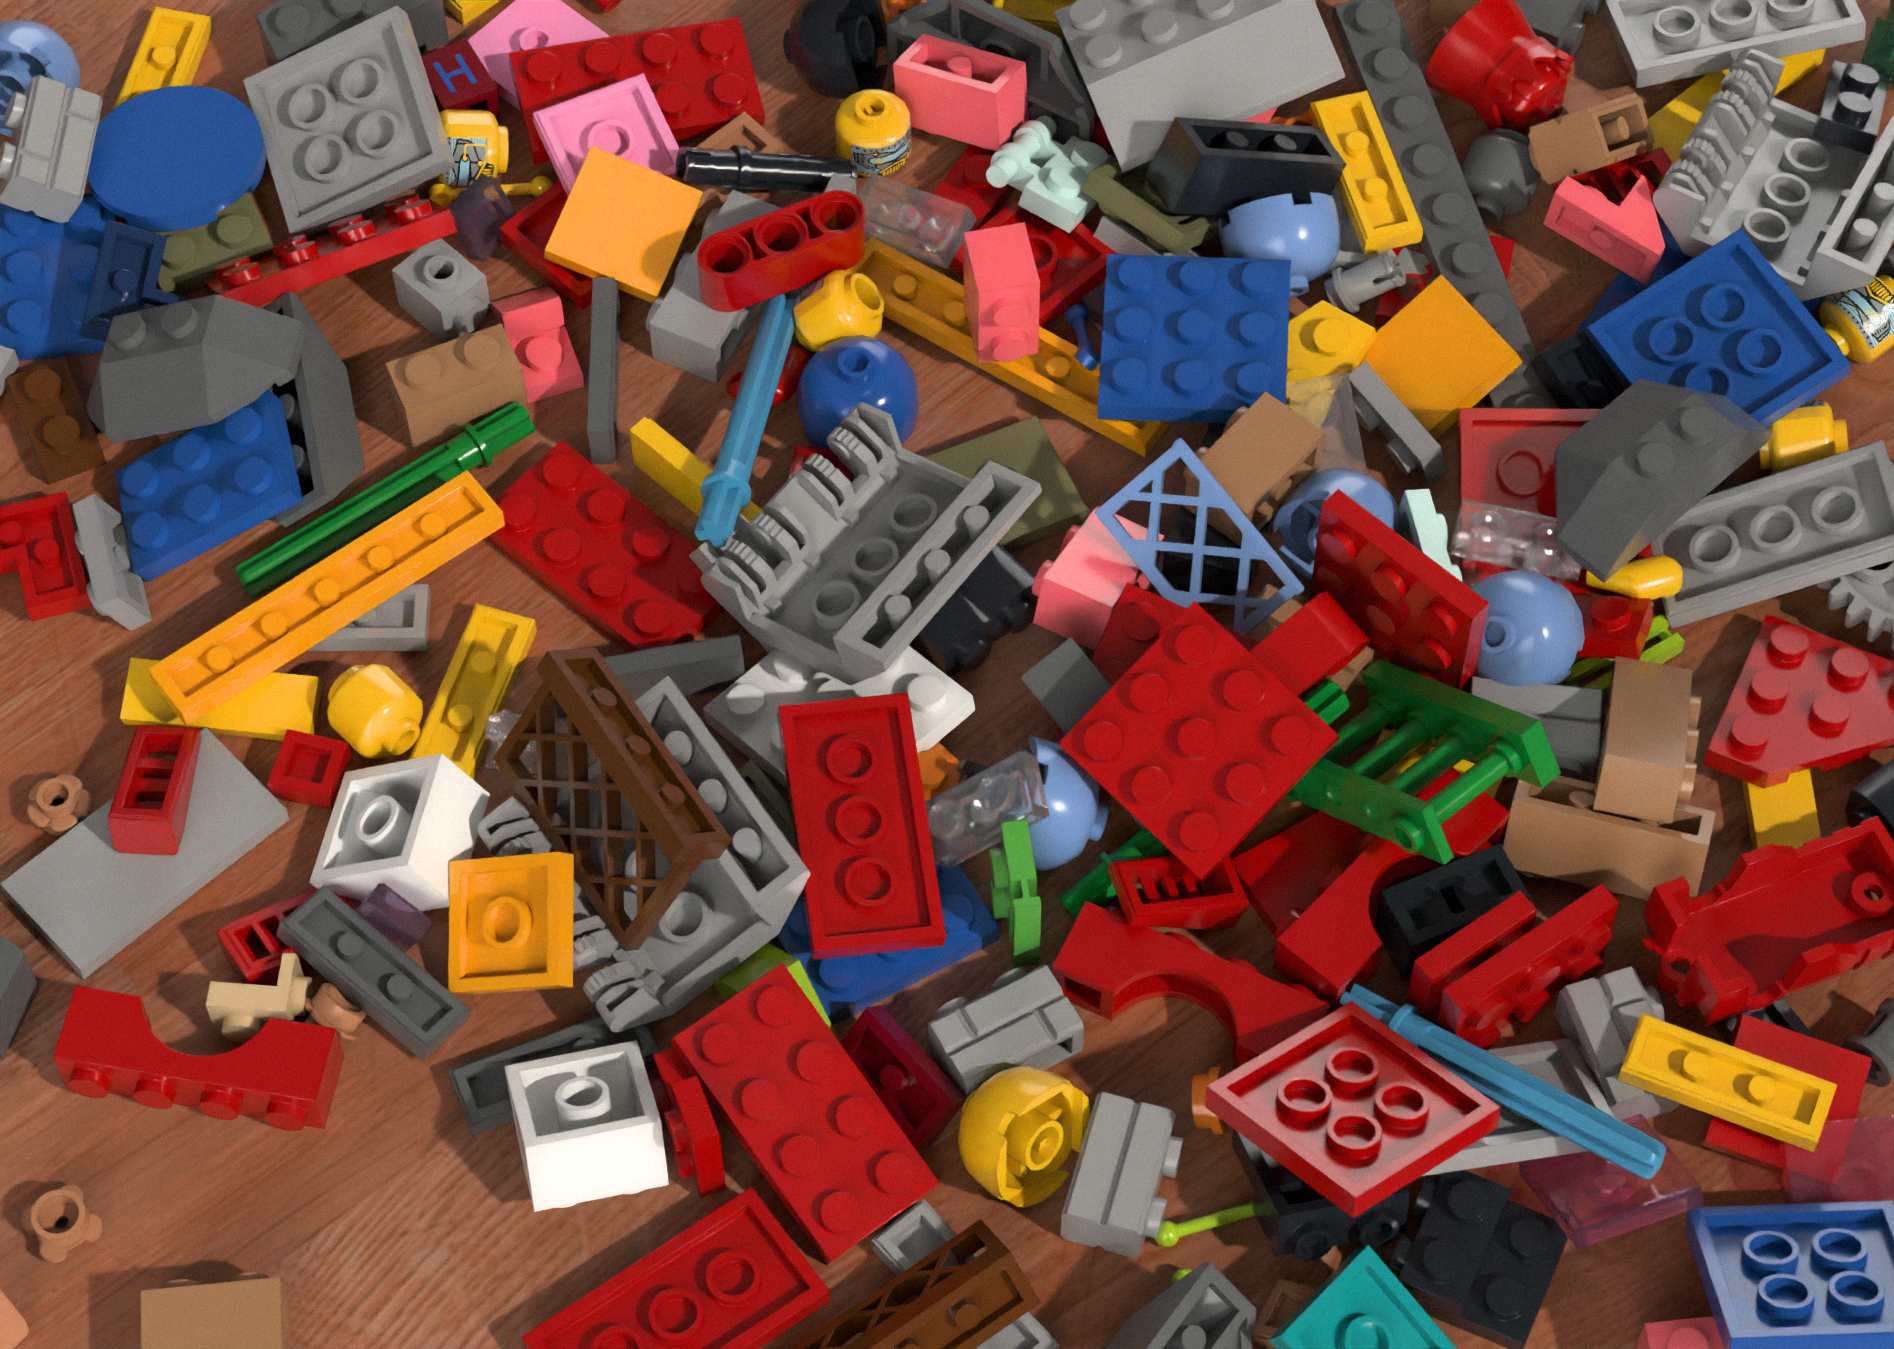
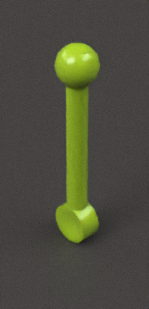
M1253 1202L1178 1224L1171 1221H1163L1158 1239L1154 1238V1240L1162 1247H1171L1178 1242L1179 1237L1255 1216Z

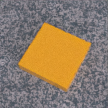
M591 145L545 248L544 258L590 278L614 277L619 290L654 303L660 297L701 203L703 192Z
M1440 275L1376 332L1377 337L1359 365L1366 361L1436 440L1457 422V413L1460 408H1472L1520 366L1523 361L1464 297Z
M558 851L450 861L448 990L452 994L473 995L573 988L574 854Z

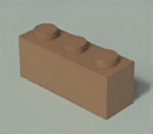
M1616 656L1604 708L1593 810L1672 825L1677 800L1690 801L1697 763L1694 762L1699 729L1696 728L1702 697L1691 695L1693 670Z
M1559 775L1545 787L1540 788L1520 779L1518 780L1503 849L1513 867L1520 873L1534 878L1550 877L1580 884L1590 891L1602 883L1609 892L1647 901L1654 886L1684 876L1690 886V898L1697 897L1716 811L1677 803L1671 825L1593 810L1595 783Z

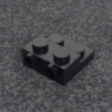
M1233 1128L1232 1147L1254 1189L1253 1212L1275 1257L1295 1253L1298 1258L1311 1261L1323 1257L1336 1245L1361 1241L1364 1246L1369 1245L1371 1248H1378L1390 1243L1398 1233L1405 1232L1410 1195L1407 1186H1404L1353 1219Z
M1460 1170L1443 1173L1440 1181L1427 1176L1413 1210V1215L1423 1218L1422 1224L1415 1239L1402 1234L1389 1265L1390 1271L1399 1277L1398 1280L1430 1317L1508 1349H1524L1573 1226L1510 1201V1188L1468 1171Z

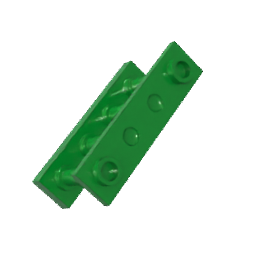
M1378 659L1360 673L1370 695L1368 707L1336 731L1340 739L1285 797L1292 802H1302L1391 841L1410 854L1418 853L1445 865L1454 856L1441 828L1442 823L1503 776L1515 777L1543 788L1559 776L1561 771L1540 720ZM1384 727L1396 730L1348 768L1337 765L1339 761ZM1422 743L1436 746L1387 785L1375 781ZM1461 760L1477 762L1427 802L1415 797Z

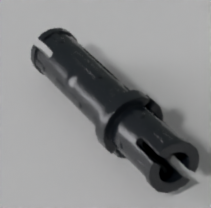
M733 145L729 150L682 146L676 158V177H679L678 182L695 186L727 187L729 192H732L733 189L741 193L747 192L748 189H773L777 191L824 193L833 173L847 176L857 181L856 165H851V161L844 157L760 153L750 151L749 147L745 145Z

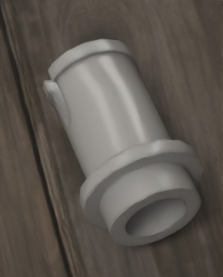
M1389 248L1383 251L1382 254L1346 271L1341 267L1334 269L1332 277L1324 281L1325 290L1331 304L1342 311L1348 310L1351 313H1355L1360 310V303L1397 286L1405 285L1406 275L1401 262L1394 266L1392 263L1397 260L1395 252Z

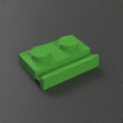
M1025 819L1001 822L1000 848L989 849L992 880H989V894L993 918H1005L1008 939L1009 942H1012L1013 968L1039 965L1040 896H1036L1037 875L1028 821Z

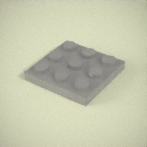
M398 5L243 79L253 114L261 127L266 147V157L289 233L293 236L305 235L307 238L328 228L329 224L339 219L358 214L456 167L408 14Z

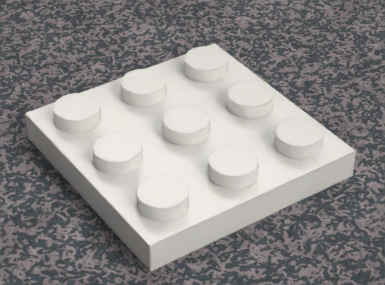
M909 645L885 672L851 686L776 648L703 708L706 723L787 789L777 719L779 705L908 693L917 753L931 749L975 711V705L971 693Z

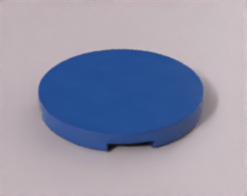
M202 86L165 87L133 97L111 111L98 124L87 180L96 202H100L112 213L126 219L129 226L158 232L187 230L218 220L216 213L237 201L245 192L253 193L265 169L266 147L257 118L243 102L232 95Z

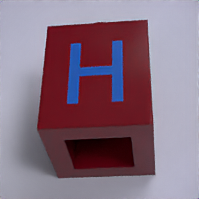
M467 38L445 47L434 48L421 56L439 113L447 109L485 110L493 113L498 125H500L498 87Z

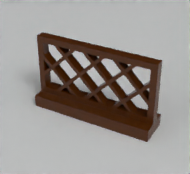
M596 648L547 651L535 669L542 678L543 683L497 750L493 760L555 851L574 854L575 880L623 950H639L702 860L720 858L732 839ZM557 701L567 714L568 733L555 732L554 705ZM531 740L536 741L537 778L532 777L519 758ZM555 741L568 742L569 779H557ZM587 744L601 763V781L588 780ZM557 788H569L570 825H565L557 813ZM589 789L601 790L602 827L590 826ZM621 793L635 811V829L622 828ZM590 836L603 837L604 874L598 873L591 863ZM622 838L635 839L636 876L623 875ZM655 841L672 864L663 878L656 877ZM623 885L637 886V915L633 921H631L624 910Z

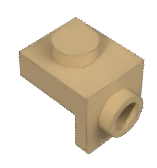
M283 952L277 986L210 981L206 1008L215 1033L221 1034L232 1041L246 1043L262 1029L270 1017L298 1022L299 1016L308 1017L310 1012L305 1009L304 1004L306 996L313 995L312 978L303 975L297 953Z

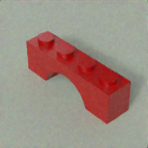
M1452 767L1415 797L1427 802L1462 774ZM1482 792L1442 823L1441 828L1454 856L1445 865L1497 844H1502L1510 811L1487 793ZM1369 832L1360 847L1362 853L1348 868L1343 864H1339L1332 869L1318 888L1317 895L1319 897L1305 911L1299 907L1295 908L1280 923L1274 934V939L1277 943L1273 968L1291 983L1300 984L1313 990L1322 1001L1331 1004L1329 1014L1342 1007L1339 1001L1345 991L1349 993L1354 983L1364 986L1377 973L1382 943L1373 928L1369 910L1375 900L1381 895V891L1444 866L1443 864L1418 853L1410 854L1399 845Z
M1088 901L1085 902L1052 967V974L1062 988L1064 996L1072 1004L1111 1021L1128 1007L1152 998H1178L1201 1006L1210 1012L1225 1029L1233 1050V1070L1327 1016L1331 1004L1322 1001L1313 990L1296 983L1284 985L1259 974L1258 970L1248 962L1234 957L1223 959L1201 950L1195 942L1176 932H1165L1163 934L1147 926H1129L1123 909L1113 906L1102 908Z
M75 985L53 1059L64 1085L86 1097L104 1098L108 1093L134 1097L139 1103L156 1109H168L173 1104L199 1108L206 1115L217 1119L233 1120L238 1115L264 1119L268 1124L279 1129L298 1131L303 1129L304 1126L325 1129L344 1054L336 1028L271 1017L253 1038L236 1049L210 1056L181 1053L166 1046L152 1033L151 1023L140 996Z

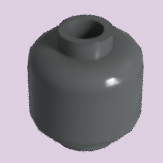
M1496 128L1490 134L1474 138L1468 148L1461 169L1483 220L1500 222L1503 216L1520 215L1525 212L1531 203L1541 173L1534 168L1529 157L1528 146L1530 139L1521 133L1509 129Z

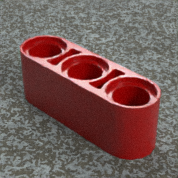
M828 191L707 237L699 246L697 253L699 291L702 300L708 307L719 312L738 311L815 282L833 270H847L858 264L864 256L866 247L865 209L863 203L856 195L848 191Z
M1324 591L1301 607L1249 652L1301 699L1315 686L1319 685L1321 681L1328 678L1331 679L1364 650L1369 644L1370 639L1328 591Z

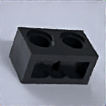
M1500 843L1382 890L1374 927L1402 979L1406 980L1411 978L1416 959L1521 890L1529 901L1531 897Z

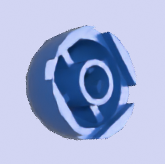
M864 335L845 336L825 344L806 362L798 382L797 406L799 419L803 424L804 433L810 443L819 448H829V445L826 444L828 442L826 438L836 427H841V421L857 403L863 402L892 415L900 443L902 444L913 432L919 416V405L914 372L901 353L884 341Z

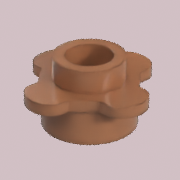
M65 1185L59 1189L46 1192L37 1199L34 1205L26 1208L22 1215L24 1229L27 1232L35 1233L41 1243L40 1254L48 1262L58 1263L65 1260L69 1250L83 1242H95L103 1232L101 1218L89 1213L84 1204V1192L78 1186ZM60 1219H67L69 1221L65 1228L60 1229L56 1227Z

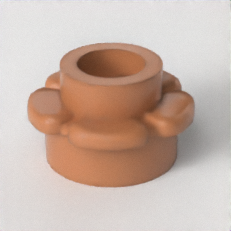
M59 774L56 778H45L32 787L29 793L31 804L27 807V814L35 826L42 828L48 834L63 836L88 817V812L91 808L90 793L82 789L83 784L81 780L75 776ZM58 798L64 800V803L61 805H52L53 801Z
M324 983L314 997L307 995L304 1007L310 1012L305 1019L307 1024L336 1028L339 1041L341 1038L355 1040L359 1036V1025L367 1013L333 984Z

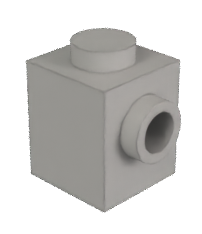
M442 238L424 244L392 269L398 305L443 343L457 339L463 333L474 331L482 324L487 314L492 311L486 275Z

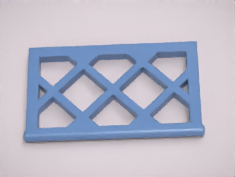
M1182 438L1175 440L1170 449L1094 512L1164 599L1188 608L1194 601L1198 604L1199 602L1236 605L1233 629L1245 635L1249 634L1294 595H1300L1304 591V586ZM1180 458L1200 481L1198 497L1163 494L1164 473ZM1152 483V493L1141 492ZM1130 500L1151 502L1147 540L1133 539L1114 515ZM1162 503L1198 506L1194 544L1158 541ZM1208 507L1222 508L1242 532L1241 549L1205 546ZM1157 550L1193 554L1189 592L1176 591L1156 567ZM1204 555L1240 558L1237 596L1200 593ZM1251 559L1265 560L1285 584L1269 599L1247 597ZM1246 607H1257L1255 611L1245 618Z

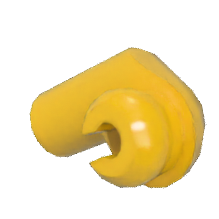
M1658 554L1628 562L1605 583L1587 570L1586 583L1588 586L1632 598H1650L1651 600L1674 596L1681 589L1683 570L1675 559Z

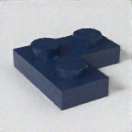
M108 219L102 231L79 335L105 342L113 316L191 300L156 289L167 237Z

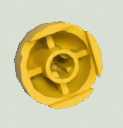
M1022 1066L1011 1067L997 1072L969 1095L962 1109L958 1145L961 1159L967 1171L990 1194L1000 1200H1006L1017 1207L1026 1208L1044 1201L1069 1176L1070 1173L1057 1169L1066 1161L1071 1149L1080 1153L1091 1116L1089 1099L1083 1091L1074 1087L1067 1079L1043 1069Z

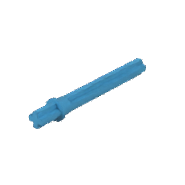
M784 294L770 298L769 303L765 305L717 461L712 473L704 478L701 485L704 503L696 525L695 535L699 541L710 539L714 547L726 546L728 537L732 536L739 510L744 509L751 499L752 492L748 484L796 326L793 314L795 299H787Z
M1354 983L1349 993L1345 991L1339 1001L1342 1006L1350 1001L1354 1002L1487 1098L1641 1179H1651L1660 1170L1666 1154V1147L1663 1142L1418 1016L1419 1013L1416 1006L1407 1003L1401 1007Z

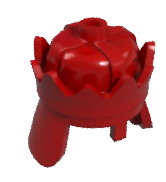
M1481 0L1468 10L1441 40L1428 63L1425 81L1430 88L1472 106L1475 114L1484 121L1490 131L1496 128H1504L1527 135L1530 134L1531 126L1558 118L1563 111L1561 105L1564 102V94L1567 88V74L1572 71L1570 64L1576 58L1551 45L1545 38L1538 37L1516 0Z

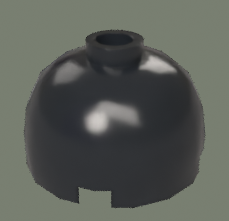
M801 0L791 19L790 29H787L784 33L783 47L786 59L794 65L797 74L808 87L825 97L846 99L856 92L865 89H881L883 86L888 64L876 67L878 60V47L887 46V27L879 0Z

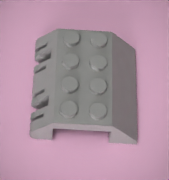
M1077 0L1068 6L1054 11L1061 32L1070 48L1123 173L1154 159L1175 117L1242 122L1346 77L1315 0Z
M1745 49L1737 56L1721 83L1723 86L1720 92L1715 93L1679 152V159L1681 161L1673 162L1653 194V203L1683 253L1693 258L1741 228L1801 302L1871 285L1894 242V114L1879 141H1875L1870 155L1812 137L1817 115L1773 97L1786 62L1759 50Z
M863 402L857 403L841 421V427H836L826 438L828 441L826 444L829 445V449L839 457L838 459L857 478L851 483L827 458L825 459L822 455L819 456L816 453L814 455L811 454L803 463V469L797 470L764 506L763 513H758L749 523L751 535L780 564L773 570L759 555L755 554L754 550L737 540L736 542L733 541L723 552L725 556L718 557L700 578L702 585L708 593L753 637L850 686L885 672L1042 492L1039 482L991 460L971 480L902 448L892 415Z
M669 676L665 677L634 702L732 841L720 858L702 860L639 950H623L574 878L573 971H581L584 968L590 969L617 961V963L612 964L610 967L605 966V968L599 969L596 973H592V976L587 978L583 987L591 1002L594 1001L596 1003L597 1011L612 1032L624 1031L674 1015L777 936L811 875L809 869ZM599 760L588 768V780L601 781V763ZM562 788L557 792V813L565 825H570L569 788ZM589 789V822L591 827H602L601 790ZM621 793L622 828L635 829V811ZM513 796L489 813L477 826V833L491 854L497 857L556 852L527 808ZM590 836L591 863L598 873L604 874L603 837ZM622 838L623 875L636 876L635 839ZM655 841L656 877L663 878L672 864ZM623 885L624 910L631 921H633L637 915V886Z

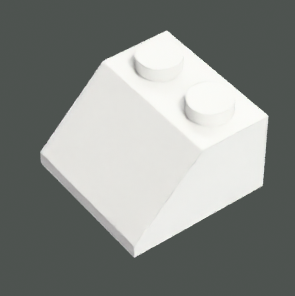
M442 753L347 771L344 773L309 883L317 889L325 885L338 895L406 914L449 907L450 861L471 859L478 836L477 826L483 820L490 794Z
M637 1040L504 1066L523 1168L534 1212L552 1208H566L581 1202L621 1194H636L646 1189L669 1185L661 1119Z

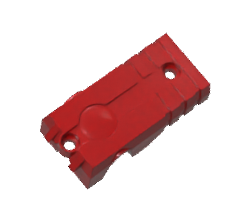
M1875 816L1861 821L1857 827L1850 828L1848 826L1834 831L1827 838L1822 839V837H1818L1804 842L1803 846L1797 849L1790 846L1769 844L1742 854L1723 881L1716 883L1711 890L1701 896L1690 898V886L1684 876L1654 886L1643 912L1646 929L1651 937L1643 939L1642 942L1647 951L1658 954L1662 958L1656 970L1655 978L1657 984L1663 991L1674 995L1681 1007L1695 1011L1705 1028L1744 1012L1765 1008L1780 998L1842 976L1850 969L1855 971L1871 965L1879 958L1884 960L1894 956V841L1879 817ZM1864 891L1875 893L1879 900L1869 899ZM1671 963H1681L1688 968L1689 972L1679 974L1672 969Z

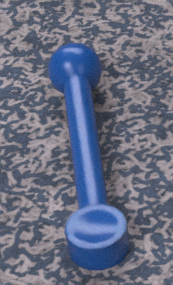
M1073 304L1066 310L1065 319L1070 326L1074 327L1079 350L1075 353V357L1085 368L1093 371L1100 363V358L1091 348L1085 325L1089 313L1083 305Z

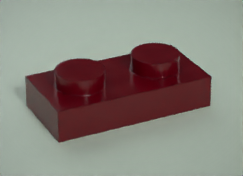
M881 1005L866 1007L840 1042L916 1149L932 1146L967 1100L966 1095Z

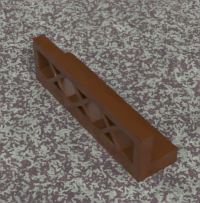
M980 1219L792 1349H975L1039 1305L1041 1301L1010 1250ZM983 1247L985 1248L986 1251L981 1253L979 1256H977L965 1265L958 1266L968 1257H970ZM916 1293H922L919 1297H917L909 1304L902 1305L904 1301H906ZM864 1332V1334L861 1337L856 1339L851 1344L844 1345L846 1341H848L858 1333Z

